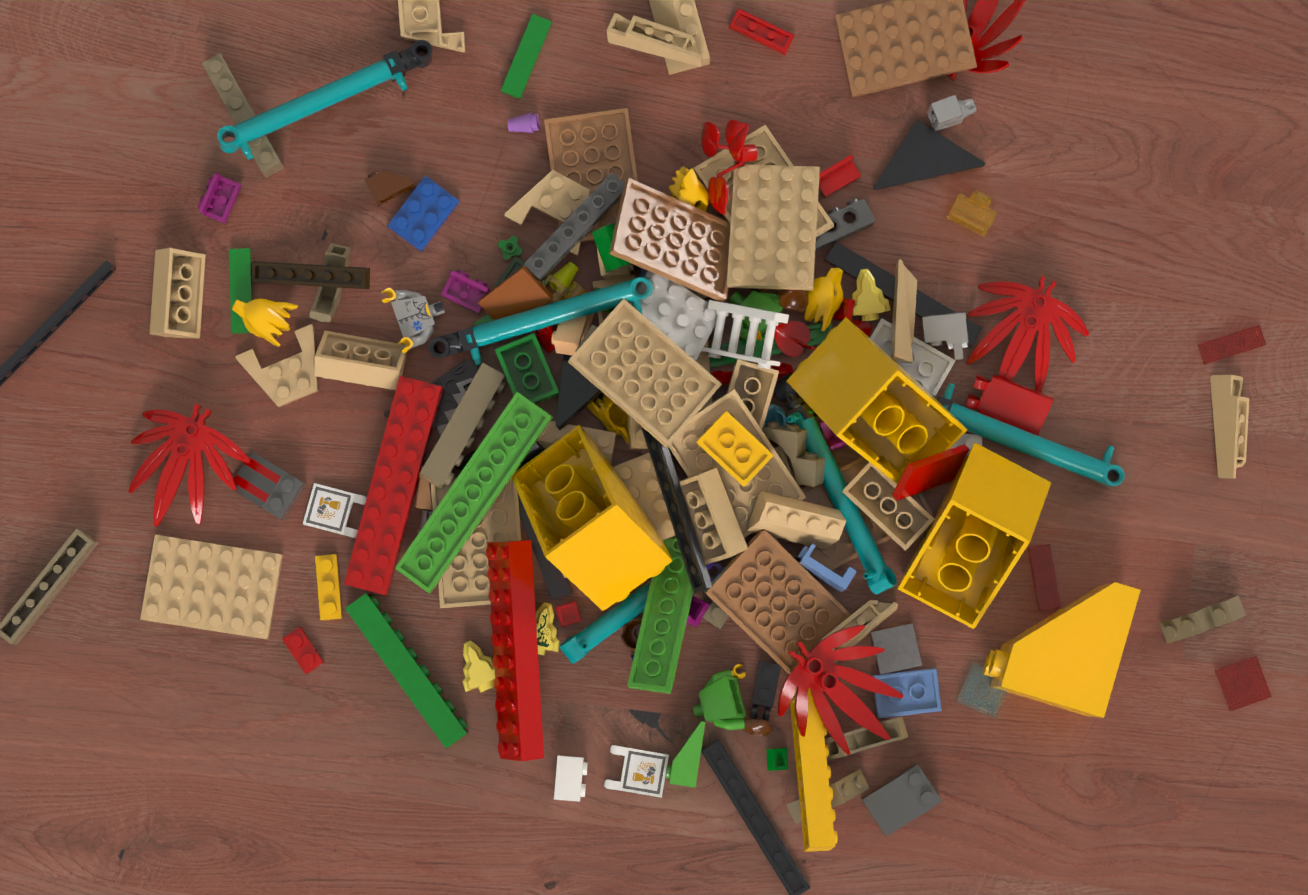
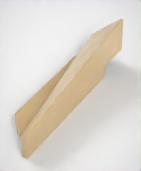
M614 13L606 30L608 42L611 44L699 67L703 64L702 54H700L693 35L637 16H633L630 21Z
M898 259L896 262L891 358L895 362L913 363L911 344H913L917 279L904 266L901 259Z
M1211 375L1210 383L1218 477L1235 479L1236 469L1243 467L1246 463L1249 398L1241 397L1243 377Z
M869 600L824 638L848 627L864 625L865 628L859 634L832 650L855 646L897 610L898 604L896 602L882 603L878 602V600Z

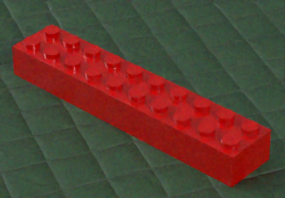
M403 376L399 377L344 585L382 595H389L420 480L419 475L424 465L444 390L441 386Z
M531 540L487 542L486 556L489 566L487 576L490 583V622L492 624L491 642L494 650L492 662L495 668V708L498 718L496 728L499 735L498 753L500 754V759L528 761L544 759Z

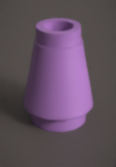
M530 112L508 119V129L510 132L535 133V131L540 130L539 116Z

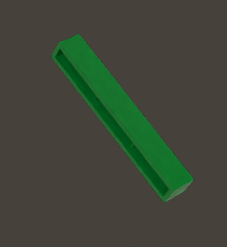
M365 593L345 608L443 746L446 749L468 734L466 729L469 726L462 717L457 718L453 712L456 708L449 699L445 701L441 693H443V690L437 682L432 683L428 676L431 673L424 664L420 666L416 661L418 655L412 647H406L403 642L406 639L400 630L395 631L391 626L393 621L387 612L382 613L378 608L381 605L374 594L370 596L368 593Z

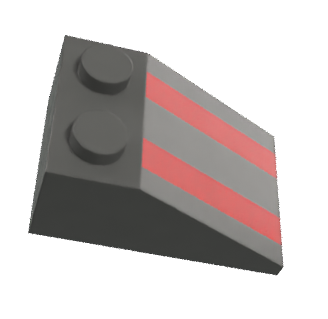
M251 451L248 457L252 462L250 464L244 462L234 478L237 490L234 491L284 521L306 484Z

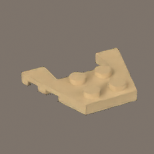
M398 0L401 38L411 41L426 40L432 46L462 53L466 52L464 32L442 34L440 0Z
M552 170L505 213L504 217L522 226L530 209L534 207L564 223L589 197L590 190ZM581 241L570 253L578 256Z
M312 324L294 331L302 349L301 353L263 369L254 349L235 356L237 361L279 408L319 391L318 377L314 376L316 346L314 326Z

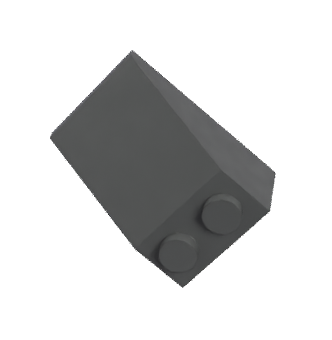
M918 764L912 765L862 799L885 836L942 802Z

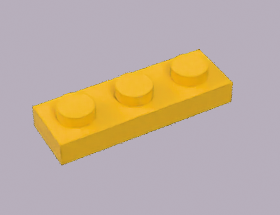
M337 554L315 556L320 620L343 619Z

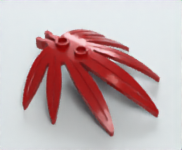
M963 0L965 12H967V0ZM977 0L968 19L977 68L968 69L967 71L988 74L1009 67L1008 61L988 59L998 57L1014 48L1023 40L1022 35L1000 42L984 50L981 49L994 41L1011 24L1025 0H1015L983 35L982 33L993 16L998 0ZM952 73L948 76L950 80L954 81L957 74Z
M1041 276L1037 290L1013 282L980 284L977 288L982 291L1014 297L1002 298L983 304L967 314L968 317L997 314L1014 307L1017 308V311L1002 320L985 336L967 360L966 365L972 364L991 351L1019 323L1004 354L998 377L1008 381L1014 378L1029 352L1036 331H1038L1034 376L1035 391L1041 393L1050 358L1048 323L1052 324L1057 340L1071 363L1076 361L1071 336L1060 317L1072 329L1087 337L1089 332L1075 311L1063 302L1050 297L1051 290L1056 286V281L1051 282L1050 287L1046 288L1044 294L1042 293L1046 278L1044 276Z
M198 404L194 405L193 414L189 418L168 410L157 409L143 412L142 416L146 419L168 425L149 429L131 441L132 445H140L170 436L167 441L155 449L144 461L129 488V493L131 494L137 490L172 451L161 473L156 490L153 511V525L155 527H158L178 491L188 460H190L188 471L189 501L197 524L202 523L204 508V470L201 452L204 451L214 472L232 490H237L232 473L223 457L213 445L232 458L249 464L252 462L232 440L222 433L205 426L206 419L210 417L212 411L206 408L204 414L200 415L199 410L202 406Z
M856 625L834 632L816 644L810 652L806 650L802 642L797 641L795 644L799 647V652L804 658L800 654H795L793 650L787 652L796 659L798 665L787 676L778 700V716L782 717L788 709L797 688L795 698L796 721L800 735L805 737L808 718V689L810 688L813 702L821 721L833 740L847 755L851 754L848 744L830 704L823 695V691L848 717L886 740L891 738L878 719L847 686L838 680V677L871 692L897 698L904 697L899 691L875 677L852 668L834 664L836 660L860 659L885 651L884 648L874 646H849L832 650L859 634L865 628L864 625Z

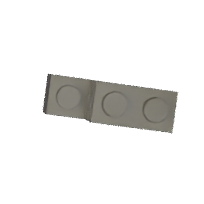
M330 243L325 253L324 265L349 266L351 247ZM318 287L309 318L320 322H331L341 302L342 288Z
M768 421L766 425H763L762 431L765 436L777 443L788 455L794 469L797 484L815 487L824 483L825 457H818L817 453L806 452L807 429H801L797 424L780 426V422Z
M1235 596L1160 623V626L1168 644L1233 622L1246 616L1239 596Z
M903 717L880 722L890 736V740L881 738L864 727L843 732L850 753L853 754L908 738ZM832 737L825 738V744L829 748V760L847 756Z
M861 769L853 771L829 784V787L833 789L831 807L841 805L869 789ZM799 798L787 804L795 824L801 823Z

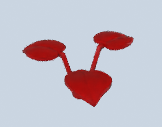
M730 120L726 125L725 139L728 146L718 143L720 132L714 123L705 122L703 124L701 142L704 153L708 157H714L717 153V148L730 151L733 160L738 162L719 172L716 177H711L709 180V200L712 206L721 214H726L725 208L728 200V184L722 176L740 166H745V162L755 161L758 156V151L754 144L744 145L750 124L742 123L738 120Z
M851 320L855 326L870 338L871 324L861 320ZM789 321L788 323L776 326L774 339L784 354L798 357L802 354L804 348L812 351L817 349V347L806 344L810 340L811 335L804 323Z

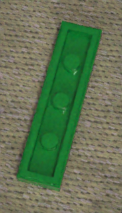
M532 14L501 88L502 93L521 100L552 21Z
M229 249L231 333L246 334L250 332L244 325L242 318L232 310V306L236 300L245 303L253 300L251 249Z

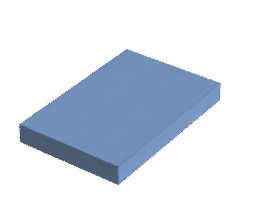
M936 668L872 675V677L888 684L904 695L903 698H897L874 692L877 719L942 711Z

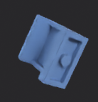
M813 543L809 547L805 545L797 556L800 560L799 563L809 573L839 592L846 590L857 571L848 567L839 576L810 557L816 545Z

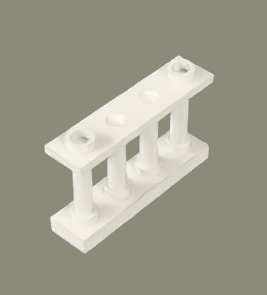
M709 300L708 309L716 310L717 321L712 348L702 347L701 351L709 352L708 357L721 359V355L757 362V367L770 369L771 365L780 366V362L770 360L775 328L779 322L788 323V314ZM729 313H733L732 318L734 320L728 351L720 350L726 316ZM745 316H749L750 327L745 354H739L736 352L742 319L745 320ZM762 319H765L767 329L761 358L754 357L753 353L758 326Z

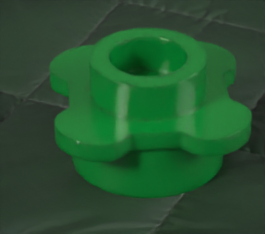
M511 236L506 241H499L498 247L502 249L503 259L509 260L522 254V249L518 245V238L516 236Z

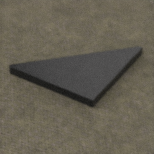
M917 120L873 189L880 190L974 168H982L986 163Z
M472 357L430 383L444 388L434 427L447 424L449 421L444 412L458 407L453 394L461 392L456 383L469 378L473 379L479 370V365H475ZM470 382L469 384L463 386L464 389H465V391H467V389H468L469 385L471 384V382ZM390 410L385 412V417H389Z
M563 354L556 427L559 430L566 426L602 393L601 390L568 363L573 355Z

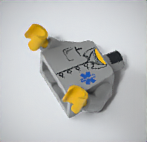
M391 288L381 291V293L388 295V298L382 300L383 303L393 300L391 304L403 338L397 344L403 343L406 345L402 352L406 353L410 348L425 344L434 333V328L436 327L434 317L445 313L441 301L429 305L427 298L417 292L393 290Z

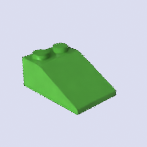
M704 721L698 723L672 760V765H667L666 778L670 779L669 784L696 788L705 729Z

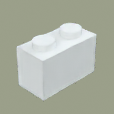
M557 756L554 800L580 802L581 797H585L586 784H582V777L587 775L588 762H584V757Z

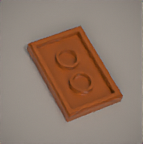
M523 265L479 299L478 304L494 320L543 306L552 299L553 295Z

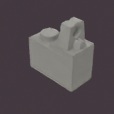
M956 95L931 103L927 116L932 129L937 132L962 123L964 118L975 113L977 109L973 99L961 101L957 100Z
M965 312L922 316L925 343L929 342L930 346L943 345L942 341H947L948 349H954L955 360L964 359L962 348L968 347Z

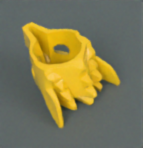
M681 167L679 171H676V177H672L674 184L669 186L672 197L706 212L709 203L706 187L697 179L693 168Z
M838 267L831 268L826 277L814 279L813 290H804L808 297V306L806 307L804 319L809 322L814 318V322L823 321L822 331H825L830 325L833 314L840 308L843 301L841 287L843 270Z
M261 298L248 303L236 300L232 306V310L242 318L244 325L250 333L264 338L278 347L280 344L274 337L281 336L283 334L281 331L290 330L289 324L284 319L290 318V314L285 310L298 308L296 304L275 302Z
M603 393V400L597 398L596 404L591 402L587 406L588 409L599 418L609 432L621 435L626 444H629L627 413Z

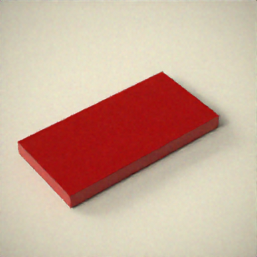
M964 444L909 463L892 496L898 501L952 481L970 449Z

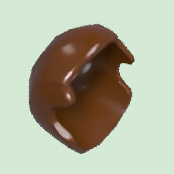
M634 618L626 623L621 635L624 645L633 651L636 649L642 618Z

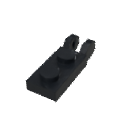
M759 661L751 702L753 705L750 718L756 719L758 705L766 706L763 720L769 722L781 668L780 665Z

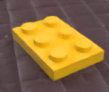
M727 410L696 441L701 448L743 487L774 456Z

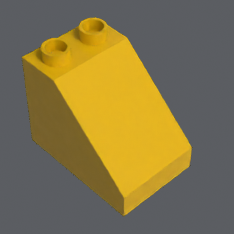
M846 317L828 333L826 339L817 349L798 365L797 370L787 380L791 387L836 436L897 484L909 463L949 450L968 430L940 402Z
M580 425L513 474V482L545 557L602 611L615 602L624 600L633 589L650 577L659 575L665 566L673 561L658 530L597 443Z
M974 442L933 517L935 520L928 526L905 570L898 590L975 629L1030 543L1051 482Z
M1116 582L1100 585L1002 644L1000 650H990L983 668V675L992 677L989 686L1084 716L1104 718L1141 590Z

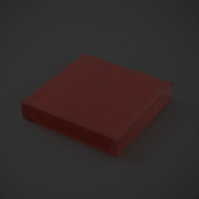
M1257 656L1215 670L1229 711L1272 697Z

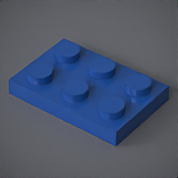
M425 176L387 227L422 252L460 201Z

